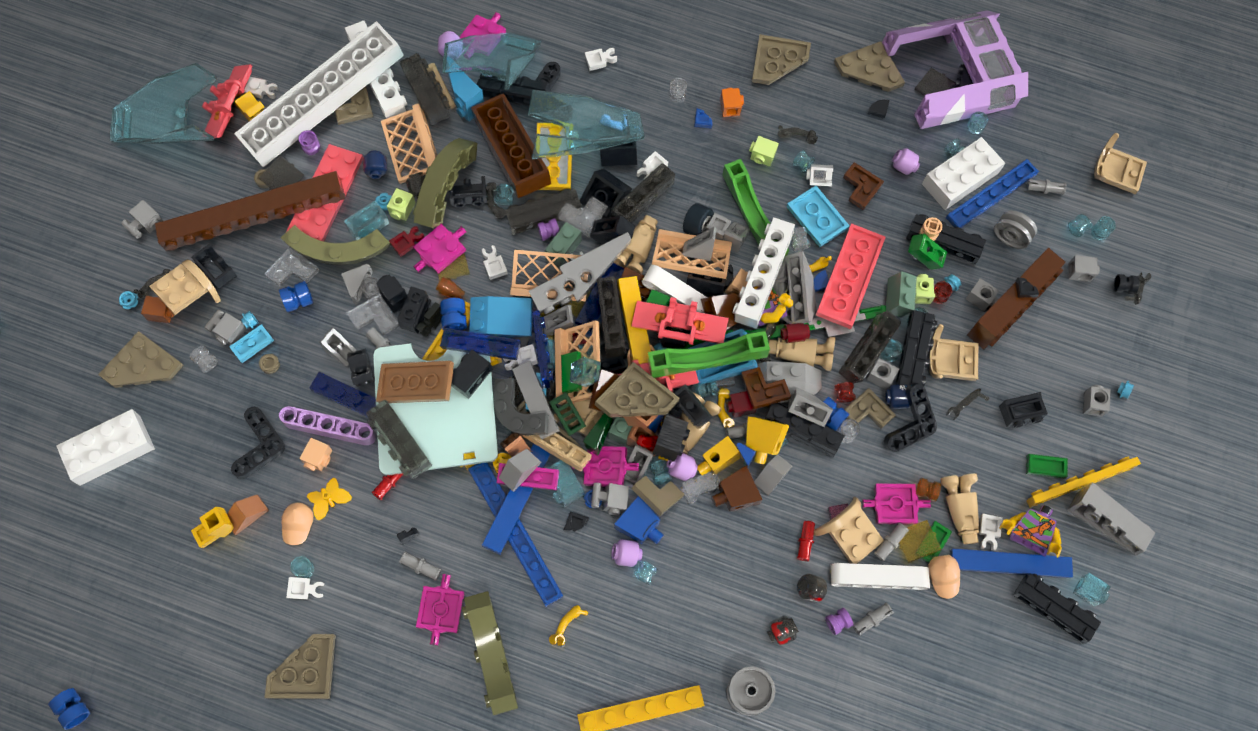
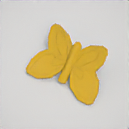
M336 478L330 479L326 489L321 488V492L314 491L307 494L309 501L314 503L313 512L317 520H321L326 516L329 510L328 503L330 507H334V502L338 504L347 503L352 499L349 492L339 488Z

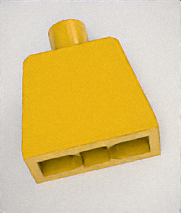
M748 416L746 446L756 451L755 463L765 464L767 454L777 455L779 453L789 425Z
M729 436L702 455L704 461L697 466V470L702 477L710 471L716 475L741 458L739 450ZM714 458L719 459L718 462H712Z

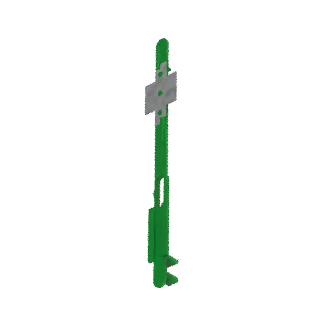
M881 305L860 309L854 322L884 317L888 314L886 313V306ZM821 317L813 318L811 322L805 323L809 325L810 331L826 328L828 337L855 332L854 326L849 329ZM784 324L751 331L746 330V332L751 334L766 331L767 339L781 337L780 331ZM733 330L726 331V334L733 332ZM695 339L694 342H693V345H691V344H689V342H687V343L685 344L684 348H666V349H688V348H690V347H692V346L701 344V343L706 342V341H702V340H697V339Z

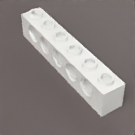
M365 21L345 27L349 42L369 28ZM390 67L369 83L386 119L406 112L405 106L407 105L404 95L400 96L399 94L401 90L398 82H394L392 79L394 75Z
M774 217L772 223L767 224L764 233L766 238L760 241L758 247L760 253L754 256L752 262L754 268L752 271H748L746 277L748 283L746 287H742L739 295L741 298L740 303H736L733 309L735 322L757 329L794 234L795 224ZM764 270V271H766L767 273H764V274H763V273H760L759 271ZM758 286L761 289L756 290L753 287ZM752 302L755 305L749 306L746 303Z

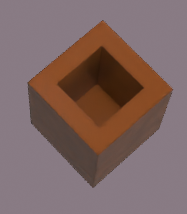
M145 297L141 314L146 320L170 323L171 317L174 314L158 297Z

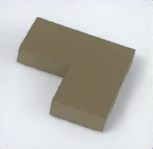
M366 86L350 98L351 103L343 104L335 110L338 125L374 117Z
M870 388L844 409L850 414L846 420L853 427L868 415L882 429L896 416Z
M646 476L631 488L659 516L664 514L685 495L671 481L659 489Z

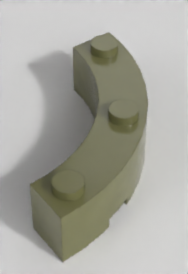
M458 138L445 146L437 155L432 165L427 168L417 204L413 211L414 223L431 228L443 224L447 203L444 201L446 193L452 189L457 180V172L476 161L477 142Z
M295 225L280 237L297 253L316 262L331 265L360 263L381 254L391 246L390 242L378 229L359 240L347 243H328L317 240L302 232Z
M486 591L465 597V607H462L464 619H469L477 647L474 655L476 663H481L487 689V695H484L486 707H491L493 715L517 709L516 696L489 592Z

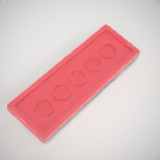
M329 144L313 178L336 171L342 181L346 197L363 161V155ZM344 199L337 203L322 205L320 208H312L302 213H295L287 231L295 225L310 237L325 241Z
M851 223L816 316L846 328H852L886 238L885 236Z

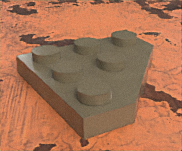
M760 34L752 82L770 85L806 63L809 59L811 43Z
M881 41L837 57L834 60L841 76L849 78V76L858 79V82L869 86L873 84L882 87L884 91L890 92L903 87L905 84L891 57L887 55Z
M138 331L98 375L114 388L123 387V385H140L158 380L169 381L184 365Z
M633 362L595 401V406L609 417L667 415L679 402L680 398Z
M311 635L299 649H296L275 671L273 670L267 676L265 698L330 699L336 635Z

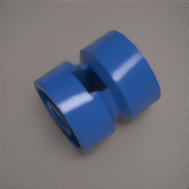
M305 281L294 284V288L288 286L279 289L287 312L297 310L299 305L305 307L314 304Z
M460 298L442 300L440 302L441 315H443L441 318L442 330L447 332L465 330L467 328L466 315H463L466 312L465 301Z
M827 397L823 402L831 407L833 411L825 426L836 431L850 414L842 407L837 408V403L830 397Z
M75 688L59 693L48 704L54 715H59L58 721L64 730L79 725L90 715L86 705L82 702L80 703L81 697Z

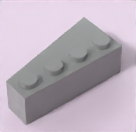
M1093 482L1077 492L1067 509L1068 512L1136 556L1145 552L1156 533Z

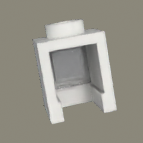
M811 164V169H807L806 180H810V185L832 186L833 165Z

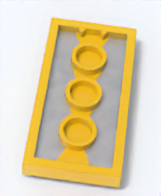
M537 123L536 150L548 168L551 179L550 185L539 190L571 191L573 124Z

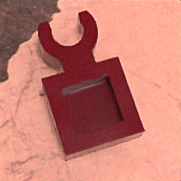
M417 226L411 228L409 234L403 231L389 240L390 245L400 257L414 249V242H420L424 238L423 233L415 235L419 231Z

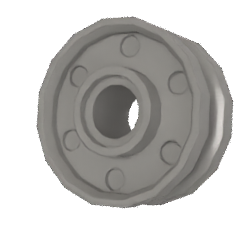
M1008 210L1003 213L1000 220L994 226V232L1006 245L1016 249H1024L1028 247L1031 239L1037 234V226L1025 214Z

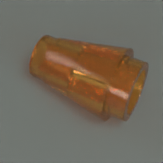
M442 277L436 287L439 294L449 298L462 299L465 291L449 278Z

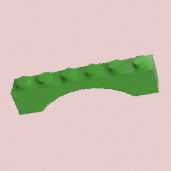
M738 159L724 165L722 176L759 245L761 239L765 240L766 238L764 233L767 224L771 223L758 202L747 169L742 160Z
M766 331L746 334L731 341L708 347L648 352V365L650 375L653 378L767 358L770 347Z

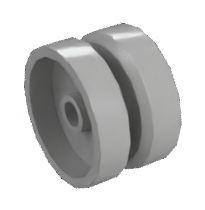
M754 666L744 667L736 672L729 680L726 689L727 701L732 709L745 716H755L767 710L774 701L776 692L770 675L763 669ZM751 687V691L754 690L755 694L750 695L748 688Z

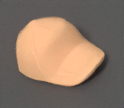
M293 503L284 510L282 514V537L286 544L299 545L306 540L313 523V511L309 506L303 503Z
M951 555L935 556L928 564L929 577L934 590L942 598H953L958 594L960 587L959 564Z

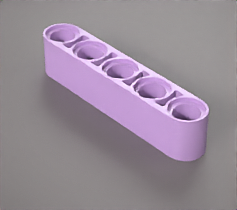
M291 406L284 407L279 412L280 420L289 429L361 445H371L376 440L375 431L367 423ZM294 414L292 420L286 421L289 415ZM308 419H313L311 424L305 425ZM332 423L329 429H324L325 424ZM351 427L350 432L342 433L344 428ZM365 431H370V435L368 437H361L362 433H364Z

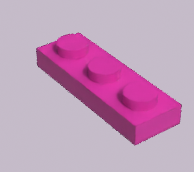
M499 463L496 483L506 485L499 479L506 465L504 463ZM537 467L520 487L557 491L559 470Z

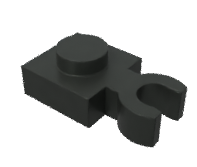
M435 302L424 315L425 320L416 327L424 337L430 334L432 327L436 329L441 323L443 315H441L440 304Z

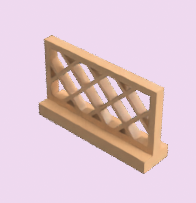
M419 103L413 105L412 110L381 121L400 184L426 175L427 168L423 170L417 169L420 162H426L429 167L437 157L426 116ZM413 116V121L410 125L404 123L406 118ZM396 123L397 126L393 132L388 130V124ZM401 126L408 128L404 136L397 134ZM411 131L418 133L415 140L408 138ZM395 137L402 139L398 147L392 145ZM406 141L412 143L409 151L402 149ZM416 146L423 149L419 156L413 154ZM399 152L406 154L402 162L396 159ZM410 156L417 159L413 167L406 164ZM404 167L411 169L408 175L401 176Z
M659 229L652 265L726 279L732 242L715 239L711 257L714 263L709 265L706 262L707 260L695 258V260L690 261L688 257L682 254L684 243L696 237V235ZM674 253L677 256L672 258L669 254ZM664 257L666 261H661L657 259ZM682 260L685 264H678L677 262ZM701 264L704 267L700 268L696 267L695 265ZM719 267L723 270V272L717 271L714 268Z
M514 250L510 295L531 297L529 291L538 286L533 279L540 273L548 281L562 274L553 263L556 259L562 257L567 262H570L567 258L576 259L582 255ZM518 254H526L531 261L522 267L518 263ZM539 256H545L549 261L542 269L535 262ZM533 262L539 269V272L531 278L524 269ZM552 264L558 273L549 279L543 270ZM523 271L529 280L525 284H516L517 275ZM584 274V278L581 277L585 283H588V274ZM571 282L565 284L564 289L572 291L574 287ZM550 291L547 294V298L556 299L558 293L555 291ZM587 294L581 301H587Z
M596 320L566 330L562 328L555 329L556 398L564 394L562 392L561 355L577 350L581 352V359L583 356L587 359L582 367V377L585 375L588 379L576 397H574V392L568 393V396L573 404L591 399L592 392L589 393L586 390L592 382L595 383L597 370L600 369L599 322ZM590 328H593L592 335L590 336V338H587L585 336L587 331ZM577 332L579 335L573 343L572 334ZM584 338L587 342L581 350L578 348V345ZM592 345V346H593V352H592V354H591L590 357H589V356H588L587 354H585V353L587 352V350L589 349V347ZM592 363L594 365V370L591 373V375H589L586 371ZM563 400L558 404L564 405L567 403V401Z

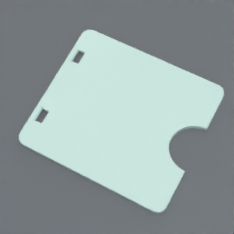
M483 334L449 338L447 351L443 356L433 361H452L454 369L460 365L463 356L473 350L491 363L489 340ZM411 343L377 348L373 354L375 396L377 397L381 364L432 361L420 359L414 353ZM492 372L469 399L451 386L449 401L383 404L376 402L379 469L384 475L495 461L498 457ZM475 453L476 458L464 460V454ZM414 460V466L403 468V462Z

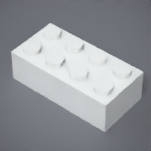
M981 137L929 172L922 185L942 208L946 210L998 175L1005 162Z
M133 409L56 445L70 480L79 486L155 449L141 416Z

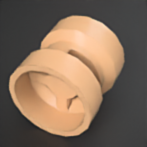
M933 217L928 218L920 229L919 234H925L935 241L942 230L941 221Z

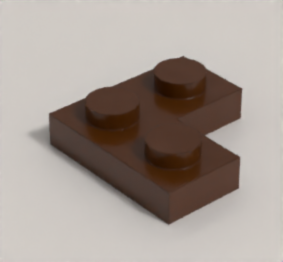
M855 162L843 177L857 187L848 201L862 210L866 208L884 183L883 180Z
M760 367L741 372V378L753 410L791 398L785 379L766 384Z

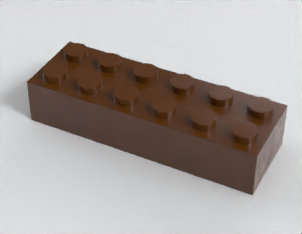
M504 93L471 107L475 123L517 198H521L551 184L548 168Z
M1047 248L1020 277L1027 279L1029 283L1038 289L1039 296L1018 298L1015 282L977 321L967 336L975 343H978V346L983 350L988 345L993 347L1002 335L1011 328L1064 271L1062 266L1066 262L1050 248Z

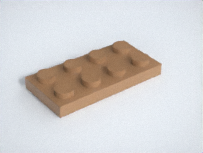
M452 361L381 364L376 402L383 404L449 401L454 363Z

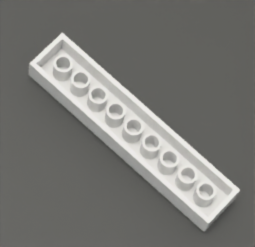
M376 21L234 134L262 167L266 166L295 143L301 132L311 130L404 55L399 45Z

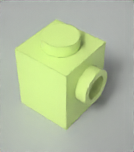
M758 136L757 141H753L749 152H752L750 159L758 164L771 166L779 143Z
M396 188L387 205L388 212L392 218L407 221L416 203L413 194Z

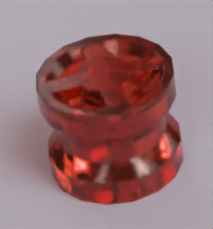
M945 281L937 282L934 286L935 298L933 301L937 304L945 303L952 294L951 285Z
M844 382L835 385V391L838 393L836 397L837 402L847 403L856 399V395L853 393L854 383Z

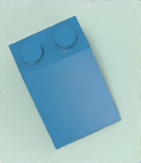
M445 56L448 78L457 107L456 111L460 117H465L468 121H471L474 118L471 107L484 102L482 90L448 56Z
M493 296L471 297L469 335L483 334L488 339L490 337H493V339L531 337L533 299Z
M739 329L725 334L724 342L731 341L748 333L743 329ZM706 341L688 349L717 345V343ZM756 360L696 370L701 385L741 375V372L757 368L758 365Z

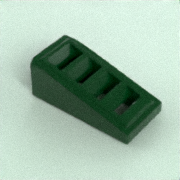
M566 392L549 402L568 436L586 427ZM561 401H567V403L562 405L561 407H556V404L560 403ZM567 407L571 408V410L561 415L560 411ZM573 413L575 417L565 422L564 418ZM577 420L578 424L569 429L568 425Z
M604 413L583 440L586 449L597 456L600 454L613 422L612 417Z

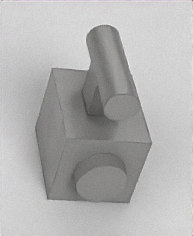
M142 200L129 211L134 221L130 223L125 219L121 225L136 239L142 237V233L139 231L142 227L150 234L153 230H156L155 223L162 222L163 220L153 208Z
M219 309L204 327L209 332L213 331L217 336L215 339L223 345L229 344L230 346L237 342L247 330L241 321L228 313L225 314Z
M594 483L591 507L599 508L600 501H603L602 511H608L610 515H620V513L627 510L629 486L609 483L603 492L601 491V483Z

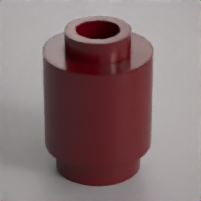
M804 323L784 324L780 331L781 339L785 340L786 343L804 342L810 338L809 325Z

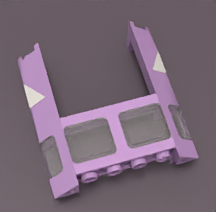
M986 10L888 31L882 43L888 56L895 55L901 44L944 35L947 43H951L952 40L954 41L972 79L973 84L925 95L914 114L920 129L1015 108L1021 98L1028 96V72L1022 73L1020 66L1014 58L1013 51L1010 49L1007 39L1000 29V24L997 22L999 13Z

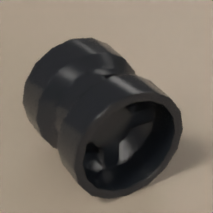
M1117 274L1114 279V291L1119 293L1127 291L1128 294H1136L1139 288V277L1133 275L1126 277L1124 274Z

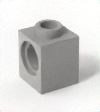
M714 213L706 231L715 226L717 229L715 239L723 240L724 233L730 226L731 220Z
M1075 255L1069 262V280L1091 282L1099 274L1100 266L1097 265V258Z
M980 278L966 297V300L985 311L988 306L992 307L996 303L998 298L995 296L999 290Z
M878 358L876 363L872 362L867 370V373H869L867 380L886 390L892 384L899 368ZM877 371H882L885 376H880Z
M1093 385L1084 392L1083 414L1103 417L1110 411L1111 389H1106L1101 385ZM1094 397L1098 398L1099 401H1100V403L1097 402V401L1094 399Z

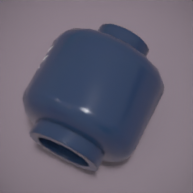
M377 150L368 152L363 158L364 173L372 179H379L387 173V157Z
M892 384L889 389H886L885 402L889 404L891 409H908L910 407L906 396V387L908 385Z

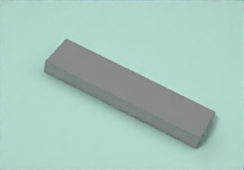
M528 361L512 369L530 414L546 413L549 415L548 434L539 435L540 438L544 439L559 432V427L532 363Z

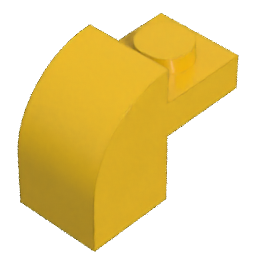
M250 91L234 101V104L248 121H251L264 110V105L260 101L258 102Z
M214 507L199 518L201 524L192 529L191 532L198 546L205 548L219 537H226L234 527L225 509Z

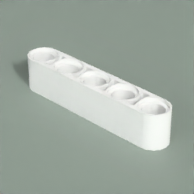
M650 265L642 280V284L645 287L668 295L670 298H677L676 301L679 304L690 306L692 301L698 302L696 312L705 313L701 299L707 298L706 296L661 267Z
M849 563L830 564L831 586L910 590L930 589L928 567Z

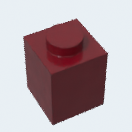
M747 391L730 394L728 402H726L727 411L732 413L733 418L755 414L757 410H753Z

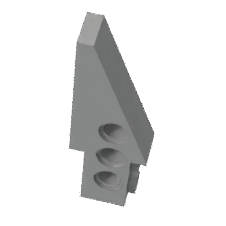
M627 232L560 266L561 275L530 290L529 293L540 314L552 312L555 310L554 306L560 303L563 306L571 302L572 297H575L577 303H579L631 243L629 233ZM590 274L592 276L591 281L588 283L581 280L582 275ZM572 282L575 288L572 291H566L564 289L566 283ZM550 291L558 293L555 300L547 298V294Z

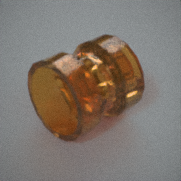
M921 477L916 489L917 497H928L929 500L936 502L940 494L941 483L936 481L929 482L928 479Z

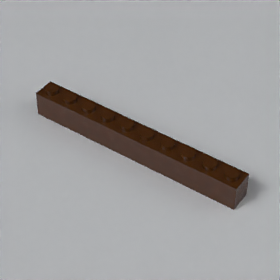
M334 171L155 223L158 243L165 251L175 250L178 247L193 245L196 242L210 240L223 234L227 235L240 229H248L250 226L265 224L268 221L282 219L288 215L302 213L305 210L320 208L322 205L337 203L340 200L346 199L342 181L338 173Z

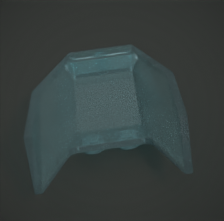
M514 33L472 35L447 42L444 47L442 73L481 72L483 76H496L498 80L505 81L504 89L508 90L534 58L542 41Z
M194 63L154 78L112 109L110 141L156 144L214 140L212 135L193 124L187 126L189 100L216 81L217 76L199 64Z
M532 90L528 116L562 126L565 129V137L537 134L532 159L583 154L642 140L645 137L641 114L587 96Z

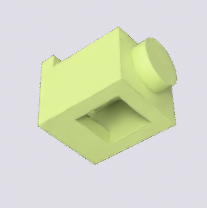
M920 274L917 276L915 304H931L935 298L933 278H928L927 274Z

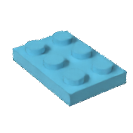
M817 186L787 203L786 207L819 248L849 229V224Z

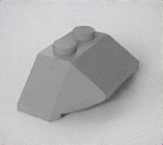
M801 251L784 257V262L773 285L774 291L779 297L783 293H787L790 295V299L793 300L792 307H786L788 316L782 318L789 324L809 323L816 312L813 274L804 252Z
M767 361L757 364L761 369L766 384L785 379L791 397L795 388H799L812 395H815L822 389L821 370L806 363ZM790 399L778 403L788 404Z

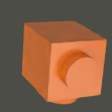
M739 88L721 90L722 117L740 116L742 106L744 105L743 95H740Z

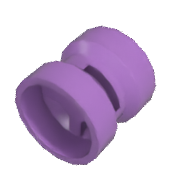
M310 130L301 132L298 139L304 153L307 155L318 153L320 143L315 132Z
M555 218L549 220L548 223L541 222L537 224L542 241L548 240L551 236L555 237L559 232Z
M845 608L837 610V613L834 615L830 614L825 617L826 624L834 635L839 634L843 627L848 629L853 626L852 618Z

